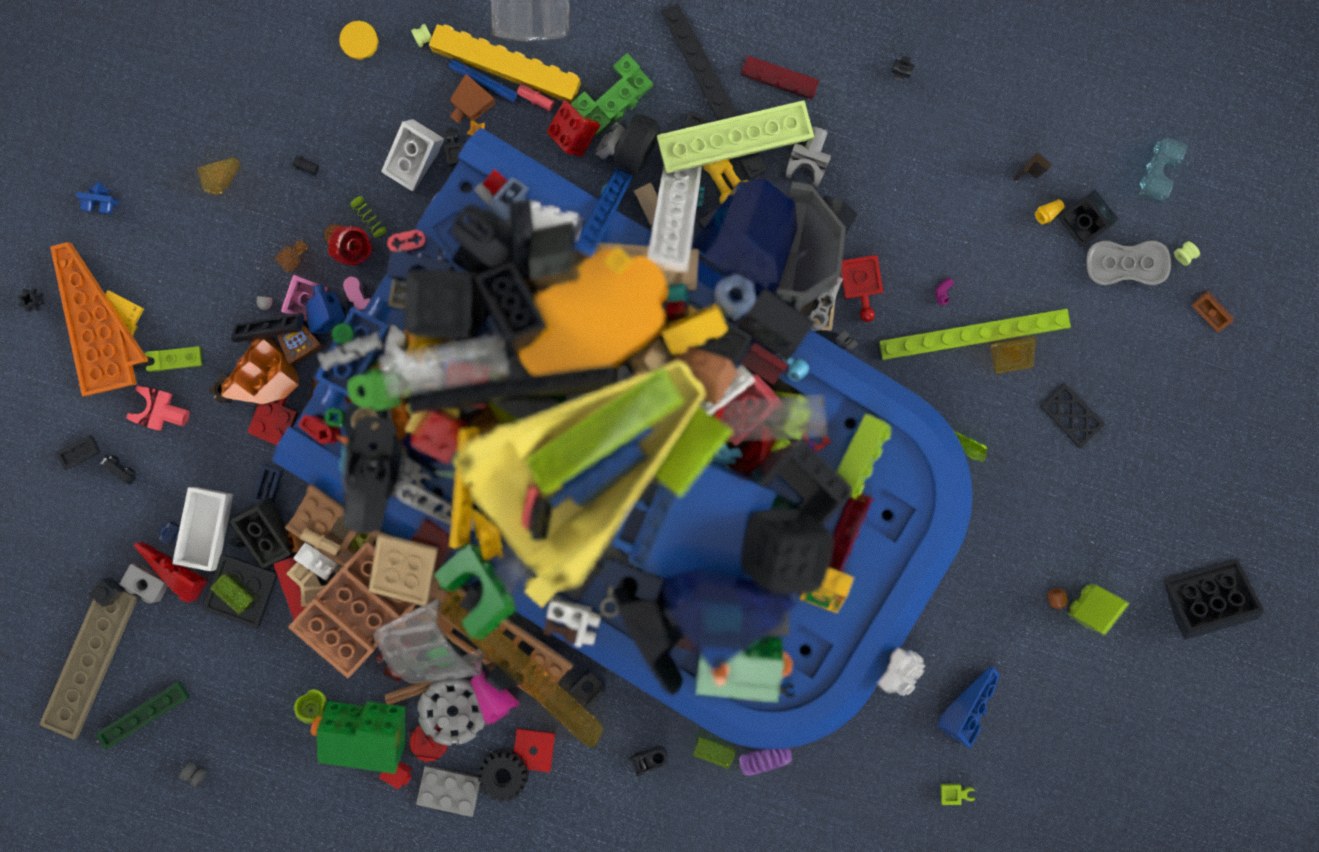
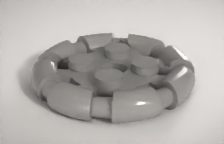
M458 676L447 679L446 677L440 678L431 683L429 689L423 692L420 697L417 709L420 714L418 718L419 724L426 735L429 734L434 738L433 741L439 744L452 746L455 743H459V745L467 743L477 736L476 733L482 730L485 725L471 680ZM447 686H454L455 690L447 691ZM466 689L471 693L468 698L463 694ZM435 693L440 696L437 700L432 698ZM472 705H478V711H472ZM449 706H456L458 713L450 715L447 712ZM433 709V716H428L427 711ZM469 720L474 723L471 728L466 726ZM436 724L442 728L439 732L434 729ZM458 730V735L451 736V731Z

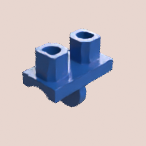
M96 182L94 187L89 186L88 191L94 194L77 192L76 198L81 199L80 209L86 212H93L95 203H99L98 212L111 215L113 206H118L119 200L104 195L109 194L110 190L104 188L102 182Z

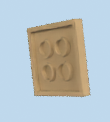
M380 534L377 539L369 592L426 606L429 602L438 548Z

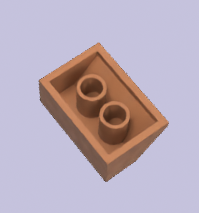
M691 346L681 354L675 353L671 359V364L681 361L689 367L694 379L703 385V390L706 394L702 400L717 406L738 373L728 359Z

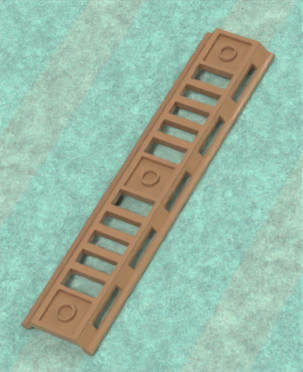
M311 484L294 517L285 529L300 538L304 529L307 528L321 536L325 535V538L339 544L341 552L339 555H332L320 548L316 549V546L306 542L343 568L358 551L350 545L357 532L350 530L344 540L332 533L339 518L343 517L344 506ZM379 530L367 533L370 535L367 541L374 545L378 536L385 534ZM433 575L429 602L426 606H421L438 618L434 621L415 607L409 613L485 665L502 657L515 670L533 682L531 686L524 683L517 685V687L540 703H543L565 673L571 670L574 663L508 618L498 626L489 640L486 637L483 640L470 638L461 622L469 612L463 609L456 618L444 609L454 594L463 599L468 591L463 587H460L456 592L443 590L437 578ZM455 628L484 648V653L482 654L451 631ZM507 629L516 636L507 648L503 650L495 642ZM522 640L535 648L524 663L511 655Z

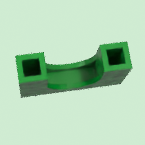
M468 543L434 575L442 589L450 592H456L474 576H478L483 584L482 600L478 607L461 622L470 638L483 640L517 608L513 603V597L503 587L504 582L494 572L495 568L492 563L482 557L481 547Z

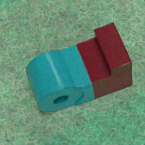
M686 283L668 286V303L665 308V314L671 323L689 315V294Z

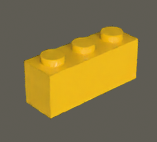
M716 303L660 328L671 355L674 353L681 354L692 345H702L706 342V339L720 337L724 334V331L728 330Z

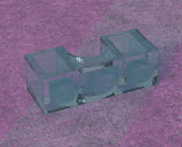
M1168 137L1156 143L1153 150L1155 155L1149 161L1146 168L1148 173L1140 183V195L1160 203L1168 199L1174 180L1164 175L1163 167L1164 165L1176 167L1181 164L1188 145Z

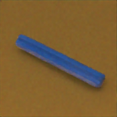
M454 58L451 59L449 63L451 70L463 76L467 74L477 84L510 102H515L517 99V92Z

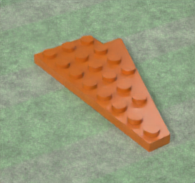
M66 242L51 246L50 249L82 397L136 385L133 365L148 362V358L73 244Z

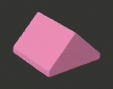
M293 275L281 312L288 315L302 312L305 316L304 320L308 321L306 302L314 297L313 287L320 284Z

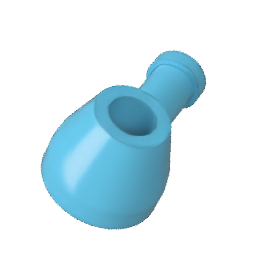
M775 353V356L788 364V377L790 380L799 381L807 375L809 366L805 361L792 358L787 361Z

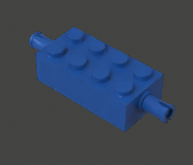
M376 297L370 312L366 314L354 307L351 308L343 324L353 328L355 333L353 340L363 339L377 332L384 346L388 338L390 326L381 322L380 317L388 302ZM334 340L329 352L335 350V347H338L343 344L337 343ZM382 348L369 351L367 355L343 365L340 363L332 366L327 371L321 365L315 379L329 387L321 404L332 409L340 393L349 396L348 383L350 379L354 376L368 373L369 368L373 366Z
M648 426L561 485L562 488L552 496H549L548 500L552 501L551 504L557 508L570 497L577 506L587 507L649 458L639 442L653 433V429Z

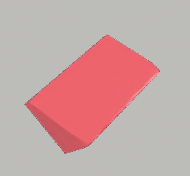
M527 485L521 524L527 529L528 526L532 525L529 522V518L534 516L530 514L531 509H534L537 500L542 496L538 485Z

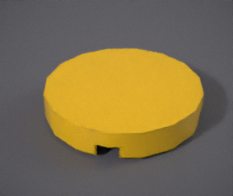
M353 21L347 24L341 31L339 38L340 46L344 53L356 60H363L372 56L377 50L379 43L377 33L373 27L363 21Z

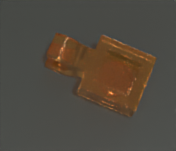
M299 240L293 248L287 245L274 259L287 273H290L303 261L300 255L307 250L308 246L304 241Z

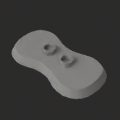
M1100 241L1090 247L1086 266L1089 277L1101 285H1111L1122 280H1135L1147 285H1157L1168 278L1171 270V257L1168 248L1157 241H1145L1134 246H1123L1111 241Z

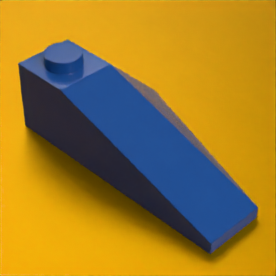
M990 666L946 709L939 719L938 726L941 730L969 749H971L982 727L979 725L982 714L986 715L987 700L993 697L1000 674L994 667Z

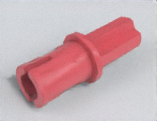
M523 84L517 90V94L531 101L532 105L536 104L549 112L551 111L555 101L540 94L539 90L536 92Z

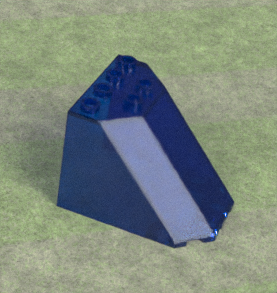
M767 179L738 182L691 245L728 275L738 274L752 282L757 297L760 296L764 288L774 293L779 286L798 230L795 202L776 186H773Z
M699 569L681 573L675 577H669L661 586L670 615L713 672L784 623L787 618L785 614L796 605L791 594L770 593L758 586L753 580Z

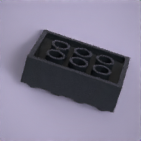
M1238 559L1163 581L1176 624L1184 640L1257 620L1265 611Z

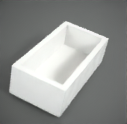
M188 487L172 564L207 571L217 570L222 555L234 494L200 487Z

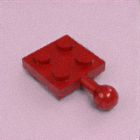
M873 255L842 260L841 278L843 279L844 298L860 297L862 304L860 318L864 322H871L875 317V312L870 308L868 296L884 293L878 256Z
M287 397L279 399L277 402L272 401L258 404L247 433L278 445L288 427H293L299 412L284 406Z

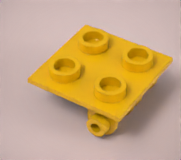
M472 509L475 535L480 540L482 557L485 560H491L496 555L503 558L500 529L495 524L492 525L483 514H479Z

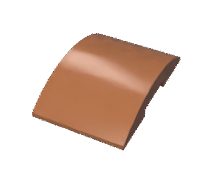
M369 541L357 551L288 627L346 678H349L384 638L417 605L416 603L369 592L376 547Z

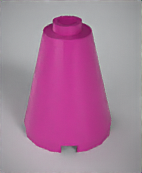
M482 669L472 674L471 683L487 726L509 714L510 708L513 707L515 709L520 705L519 701L507 689L499 692L486 681L485 673Z

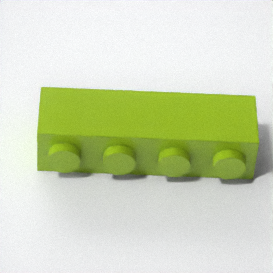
M865 414L837 470V473L850 484L852 488L851 497L855 499L863 492L864 482L872 474L873 464L881 456L884 442L888 441L891 436V426L868 414Z

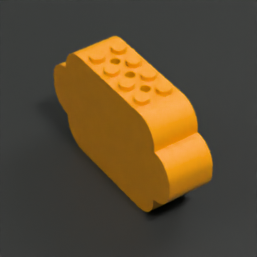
M604 249L592 257L586 256L582 260L583 263L578 266L580 280L553 285L545 292L540 291L533 296L534 302L548 327L530 346L519 350L520 359L532 375H542L613 365L614 369H616L662 334L660 328L666 326V315L661 305L666 300L669 289L663 273L655 262L647 257L631 258L633 262L618 276L603 262L613 249Z

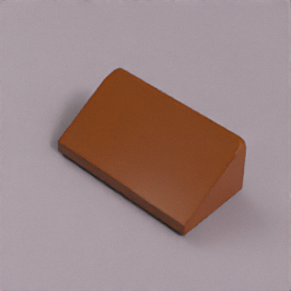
M1208 290L1192 304L1197 312L1217 332H1220L1234 321V317Z

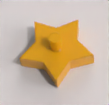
M473 120L470 121L471 129L467 134L472 136L480 127L484 129L485 123L478 124Z

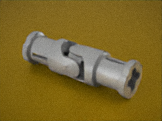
M374 332L371 336L355 339L335 347V350L319 354V360L324 370L327 371L332 366L340 363L343 365L367 355L369 351L377 348L381 349L383 344L378 333Z

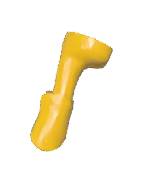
M728 159L714 164L702 165L703 169L710 174L712 180L715 181L721 193L719 201L722 206L733 202L736 199V195L741 197L752 188L750 181H741ZM723 173L728 178L735 193L728 187V185L724 181L722 177Z

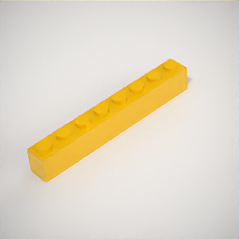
M437 24L429 44L432 52L451 59L454 58L464 64L516 84H523L535 91L539 90L540 93L561 101H568L570 104L575 100L581 86L580 78L575 73H564L560 71V68L554 65H550V67L543 65L542 61L532 58V60L527 59L520 52L515 51L512 53L507 51V48L504 46H493L483 38H479V40L472 38L471 34L464 31L459 33L446 24L443 26Z

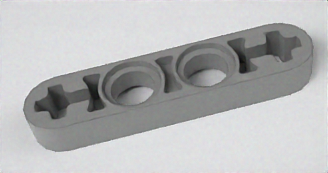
M401 481L396 485L395 493L401 501L452 525V517H450L447 511L451 514L453 513V503L409 481ZM408 489V490L410 491V493L413 494V495H412V497H411V495H410L409 493L404 492V493L402 494L401 491ZM427 496L425 502L417 503L418 497ZM436 504H443L440 511H433V507Z

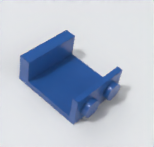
M636 498L624 515L612 546L628 553L631 552L634 543L620 538V535L632 507L635 506L648 512L650 507L646 506L647 501Z

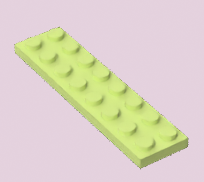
M805 101L656 136L666 174L814 138Z

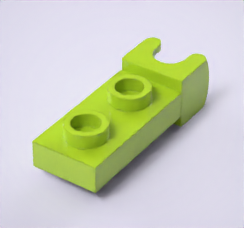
M199 346L144 353L146 357L154 358L155 360L153 365L146 367L148 372L203 366L201 347Z

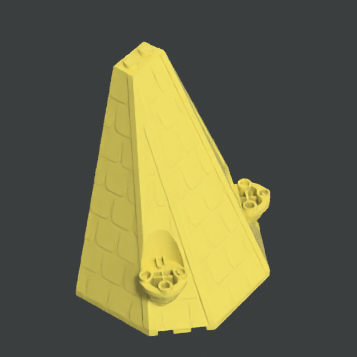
M681 361L666 365L664 368L685 402L651 424L650 428L654 432L639 442L649 458L587 507L577 506L570 497L557 508L553 506L547 540H531V531H528L521 524L527 485H538L525 459L661 368L511 427L507 425L502 427L496 426L493 429V434L470 442L452 460L454 466L458 467L462 472L459 476L466 487L471 486V493L469 495L491 524H495L500 529V535L526 566H535L534 573L543 580L547 579L555 591L576 586L583 579L706 393L703 390V385L694 379L689 367ZM558 486L546 495L542 493L541 498H548L549 496H552L555 492L562 488V486Z

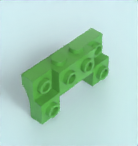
M628 53L613 65V69L622 79L602 97L594 102L584 91L571 103L584 118L595 120L600 124L595 134L597 137L614 121H620L625 115L624 112L628 109H633L638 104V100L653 87L651 80L641 71L640 66Z

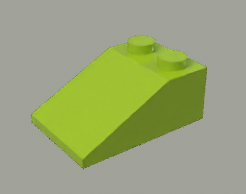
M1090 583V585L1082 589L1080 598L1072 602L1067 614L1085 628L1105 635L1129 603L1098 585Z

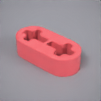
M419 230L395 234L388 240V246L394 252L398 250L408 252L419 250L427 243L426 236ZM415 235L422 238L418 245L415 242H409V240L415 239ZM396 239L400 242L406 241V243L400 244L399 249L393 246L396 243Z

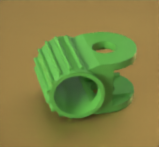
M374 368L370 369L368 373L354 376L348 383V395L351 401L359 407L373 408V410L400 406L399 373L393 369ZM360 385L363 386L365 396H361L358 391Z

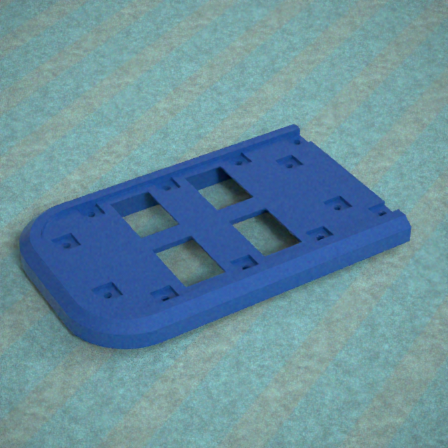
M480 127L467 140L457 156L460 161L440 193L437 192L414 229L421 231L426 236V245L422 249L410 251L409 255L417 256L420 253L428 255L429 259L437 260V257L448 259L445 254L439 253L440 246L427 226L459 204L462 207L473 204L488 211V204L478 196L474 189L480 183H484L494 169L506 180L509 181L513 177L529 187L525 199L540 202L542 207H548V205L558 207L560 212L567 213V211L578 213V217L584 218L580 234L598 199ZM465 186H472L470 193H463ZM615 211L600 243L650 246L652 232L620 212ZM415 235V239L409 240V242H415L418 245L422 238ZM698 261L696 291L688 290L689 306L700 311L715 303L717 284L726 277ZM419 268V269H416V270H417V271H424L425 269ZM387 274L363 312L365 314L370 312L376 297L386 302L389 301L392 279ZM537 285V293H538V292L542 291V288H540V287ZM728 293V297L732 302H740L742 300ZM668 296L661 307L666 308ZM387 305L380 317L381 322L388 326L394 325L404 333L406 329L405 309L388 307ZM748 311L741 315V318L738 323L731 322L730 318L726 320L725 318L723 319L724 321L742 330L738 326L742 322ZM811 329L791 356L792 359H801L809 366L807 375L799 381H792L788 377L789 366H787L785 371L779 376V379L818 402L806 427L810 424L822 425L827 432V439H831V442L825 445L824 448L816 451V453L837 472L865 414L886 422L892 428L890 438L882 446L881 456L873 464L872 474L864 482L862 494L874 498V501L870 504L866 514L867 518L862 523L859 537L856 538L851 550V556L848 557L844 566L845 570L843 573L854 577L838 613L799 599L801 594H774L767 592L758 586L744 570L732 596H738L742 605L741 627H743V634L748 635L747 610H752V606H764V609H772V606H784V609L789 611V636L775 637L782 638L783 651L792 659L791 673L784 676L780 684L785 687L787 684H793L794 688H787V691L796 694L790 698L780 693L778 702H754L750 699L696 694V668L703 624L702 598L715 596L704 592L700 594L687 616L689 633L670 652L674 663L684 679L679 692L672 696L664 691L633 641L620 613L611 618L605 617L602 614L600 605L607 596L608 585L598 582L600 574L577 600L571 597L564 589L554 594L561 597L562 600L581 604L585 607H592V612L601 615L598 627L587 625L586 630L597 633L593 645L582 643V646L578 647L575 644H567L709 732L730 742L752 748L785 749L808 744L831 734L855 716L878 685L877 683L881 680L891 663L892 654L905 641L957 555L968 529L972 509V481L969 465L957 436L941 414L912 391ZM752 337L735 369L742 365L741 362L753 343L758 344L773 355H775V352ZM387 340L376 360L385 359ZM405 342V351H404V353L406 354V351H407L408 346L406 345V342ZM667 346L666 351L672 359L674 354L671 355V352ZM472 356L466 357L462 360L465 361L467 364H471ZM493 361V369L497 372V364ZM319 381L312 393L314 395L294 427H288L278 443L272 461L344 505L343 474L339 468V461L342 458L341 449L345 444L340 440L335 444L319 443L299 426L304 415H315L321 418L326 416V412L330 409L326 405L321 404L329 387ZM363 386L361 387V389H360V391H359V393H360L361 396H365V395H366L365 392H364V390H363ZM428 388L414 389V391L428 390ZM340 393L333 409H341L346 412L350 408L349 406L354 403L348 404L344 400L347 395ZM565 396V397H564V398H565L564 404L567 405V404H568V401H567V398H566V396ZM486 404L483 413L467 421L468 428H480V432L484 437L493 434V429L496 426L508 425L489 404ZM334 414L335 418L333 421H338L339 414ZM848 418L854 422L852 429H848L845 426V421ZM344 426L337 427L341 432V437L349 436L345 432ZM811 428L808 431L807 438L810 442L817 445L823 442V434L820 429ZM411 438L402 441L404 446L407 444L408 448H412L416 451V454L418 453L420 457L422 456L424 460L426 459L428 461L427 464L431 463L430 467L435 466L434 470L436 468L439 471L456 470L452 460L457 456V450L449 463L446 464L413 447ZM376 443L369 444V447L375 448ZM422 466L419 472L427 473L431 476V480L425 477L421 479V483L426 486L424 489L435 494V490L440 487L444 491L442 498L453 503L455 479L450 477L444 478L443 476L436 478L429 470L427 471ZM779 475L767 485V487L778 491L770 510H795L796 506L804 499ZM413 479L411 483L417 485L416 481ZM647 481L637 497L647 501L646 506L650 507L659 485ZM408 489L401 491L402 494H403L404 492H407V493L410 494V491H409ZM397 495L395 498L388 500L381 529L396 538L438 548L436 563L444 566L465 547L453 548L450 546L451 525L401 501ZM849 499L824 524L832 536L835 534ZM436 504L433 507V511H440L443 504ZM633 506L620 538L635 544L648 512ZM887 509L890 512V517L888 520H883L882 512ZM621 522L610 536V541L613 542ZM471 530L469 544L481 547L480 540L476 538L475 530ZM500 535L503 546V558L496 555L488 561L494 566V572L497 577L504 582L503 587L506 592L513 597V603L517 608L515 611L544 629L553 596L541 607L524 592L527 588L524 586L532 576L536 578L538 575L534 573V569L527 568ZM605 545L600 555L595 559L602 567L605 560L608 559ZM623 551L629 558L630 553ZM474 576L467 582L473 584L476 580L482 581L478 576ZM610 601L605 604L604 609L607 613H612L615 611L616 605ZM555 621L557 625H566V623ZM552 632L554 636L566 642L564 636ZM802 645H809L807 653L802 654L799 652V648Z

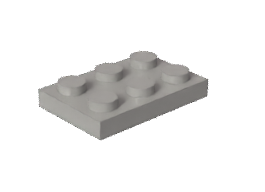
M425 765L416 805L473 817L481 781L478 782L479 776Z

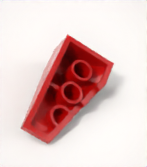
M136 542L134 544L137 551L168 587L179 595L178 598L180 600L192 602L198 599L208 579L186 566L172 564V558L145 542Z

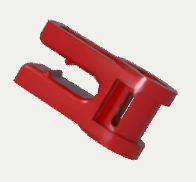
M304 415L300 421V428L319 443L335 444L339 441L336 436L341 437V432L337 427L328 425L326 421L315 415Z

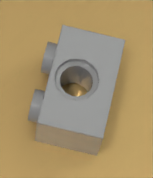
M140 563L130 564L119 584L125 587L124 590L130 594L136 593L141 596L144 602L150 604L161 601L168 588V585L155 571ZM143 580L147 582L146 589L142 586Z

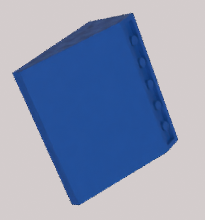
M712 461L708 462L681 497L661 482L627 562L645 571L712 596H732L743 571L741 553L748 521L752 513L770 510L778 491L765 485L761 487L753 479Z

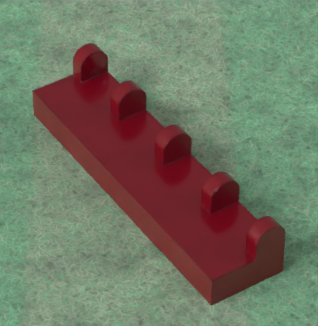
M747 56L741 73L742 76L811 100L819 83L818 79L751 56Z
M862 493L856 499L850 496L833 536V548L829 567L844 572L846 561L851 556L852 547L856 538L859 537L860 528L864 519L867 518L866 514L874 498Z

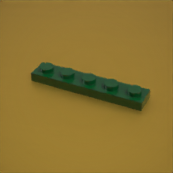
M179 681L95 735L103 748L107 750L184 702L190 696L181 681Z

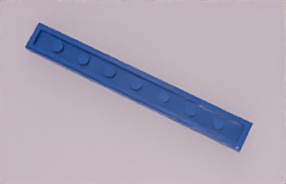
M618 168L615 169L573 248L590 257L593 256L633 178L631 175Z

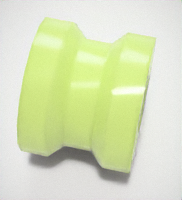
M422 24L419 29L414 28L411 30L420 48L424 46V43H430L432 37L425 24Z
M1187 241L1181 249L1178 248L1174 251V255L1181 264L1187 266L1193 258L1195 259L1200 256V251L1193 243Z

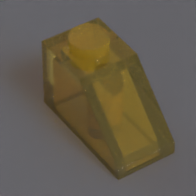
M232 157L198 167L197 170L203 190L211 195L222 193V190L228 189L241 166L240 161Z

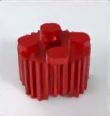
M338 227L332 232L333 235H330L331 239H328L330 241L328 243L329 255L334 257L333 259L336 262L344 265H360V262L363 263L364 260L371 256L370 253H372L371 249L373 247L369 243L370 239H368L369 236L364 232L365 230L359 227Z

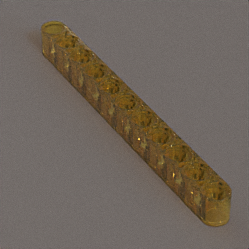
M450 592L439 607L440 612L584 745L595 747L604 731L603 726L497 627L483 640L470 638L461 622L470 614L459 606L464 597L458 592Z

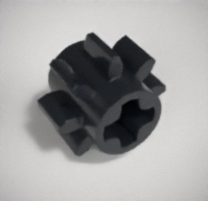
M902 56L901 60L896 58L891 73L895 74L894 79L903 82L905 77L910 78L914 68V64L910 63L911 58Z
M31 288L30 292L27 289H23V294L17 296L21 302L19 306H26V311L31 312L32 309L39 311V306L45 304L42 299L44 294L37 293L35 288Z

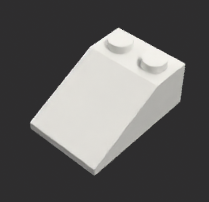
M414 119L403 121L381 172L413 192L438 155L444 138Z

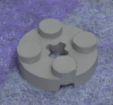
M618 122L611 126L610 129L613 131L604 135L596 149L597 152L595 154L601 159H606L609 154L611 156L614 154L617 147L616 144L625 131L624 127Z

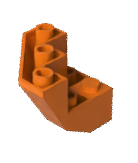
M270 337L252 340L250 347L244 356L238 360L237 366L229 378L223 382L222 396L258 404L286 398L299 385V375L294 366L288 363L283 351Z

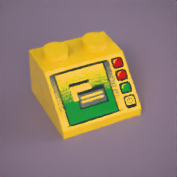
M828 567L821 589L811 593H802L799 599L838 613L849 593L854 577Z

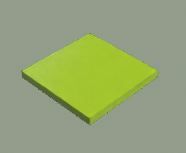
M698 406L652 475L681 497L733 431Z

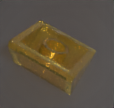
M1036 337L990 345L995 374L1033 368Z

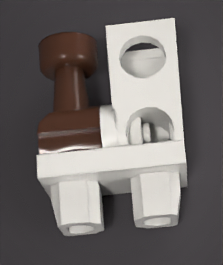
M554 595L550 602L543 634L551 635L554 632L564 636L567 643L575 644L578 647H581L582 643L593 645L597 633L586 630L587 625L598 627L601 615L592 612V607L568 602ZM555 621L566 623V625H557Z

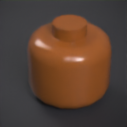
M1055 588L1048 591V604L1051 607L1062 609L1068 604L1067 592L1064 589Z

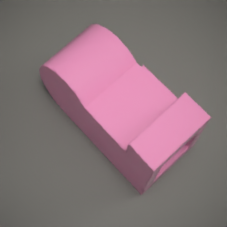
M348 277L343 283L346 295L350 302H354V308L363 312L371 299H366L363 292V283L355 277Z

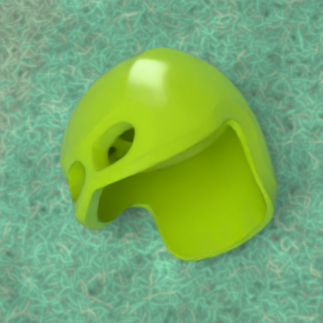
M317 689L309 690L307 694L300 696L294 703V711L297 718L306 724H310L314 719L321 717L327 705L326 697Z

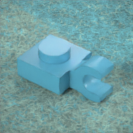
M723 444L710 461L722 465H727L728 463L735 464V458H742L743 456L740 449L728 450L727 445Z

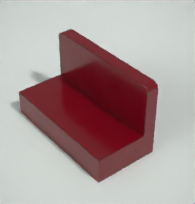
M753 343L741 362L743 366L771 384H775L781 373L788 366L787 363L756 343Z

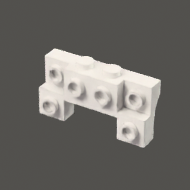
M898 648L892 654L891 663L887 667L888 671L877 684L886 692H898L903 696L909 695L915 689L914 684L917 682L916 680L924 673V659L916 652L911 650L908 652Z

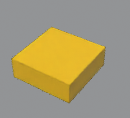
M617 246L603 262L620 276L633 261Z

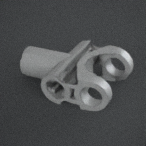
M812 127L814 138L807 140L805 146L797 143L794 144L790 157L799 160L793 161L792 158H789L785 178L791 179L792 173L798 168H808L813 175L812 186L817 189L826 172L823 169L821 171L819 167L827 169L831 155L821 152L828 133L821 128Z
M839 277L837 285L817 297L813 302L808 318L811 320L813 318L819 319L820 325L814 323L811 328L812 331H819L827 324L830 317V312L828 311L835 305V298L842 283V278Z

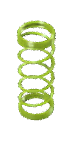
M359 196L350 203V206L353 207L354 210H358V216H363L364 218L366 214L372 211V209L367 211L365 214L359 215L358 213L361 210V208L365 207L368 204L365 203L360 208L355 209L354 207L360 205L364 201V198L362 196ZM377 215L367 221H364L362 218L363 222H368L367 228H372L371 233L374 234L375 238L382 236L387 231V228L383 226L376 230L375 233L372 232L376 226L381 224V221L375 226L368 227L369 222L376 218Z

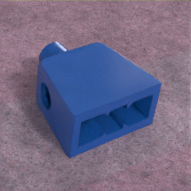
M316 285L313 287L314 297L306 302L309 332L328 333L344 321L346 317L335 292H325L324 285Z

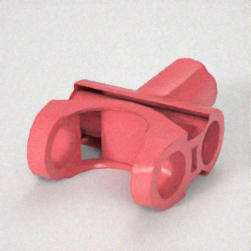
M136 386L135 391L145 397L147 407L139 414L127 413V419L159 431L162 430L164 421L182 427L186 425L190 416L189 410L170 405L172 393Z

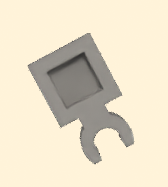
M407 456L403 479L412 482L414 479L417 486L424 489L426 486L421 483V479L425 477L431 480V476L427 473H420L419 471L422 466Z

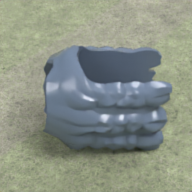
M738 274L721 280L715 290V303L722 317L725 320L730 318L731 322L735 323L739 322L741 315L753 306L756 299L752 282ZM728 293L742 300L740 302H732L728 297Z

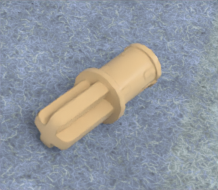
M307 528L304 529L300 537L301 540L316 546V549L320 548L332 555H336L340 549L339 544L325 538V535L321 536Z

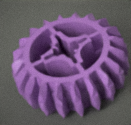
M790 748L758 749L741 755L739 760L743 774L754 775L790 763L792 758Z

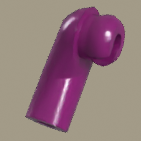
M949 277L935 290L936 302L939 305H947L949 303L947 290L954 285L953 280Z

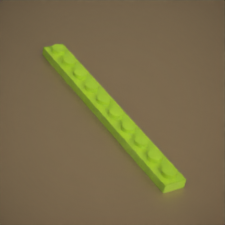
M1068 309L888 339L878 343L881 360L1067 329L1071 328Z

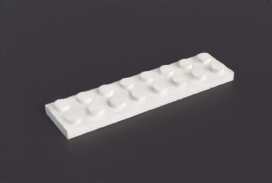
M663 166L648 258L655 262L659 269L687 272L702 166L666 174Z

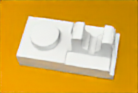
M306 542L293 558L324 580L328 579L338 565Z

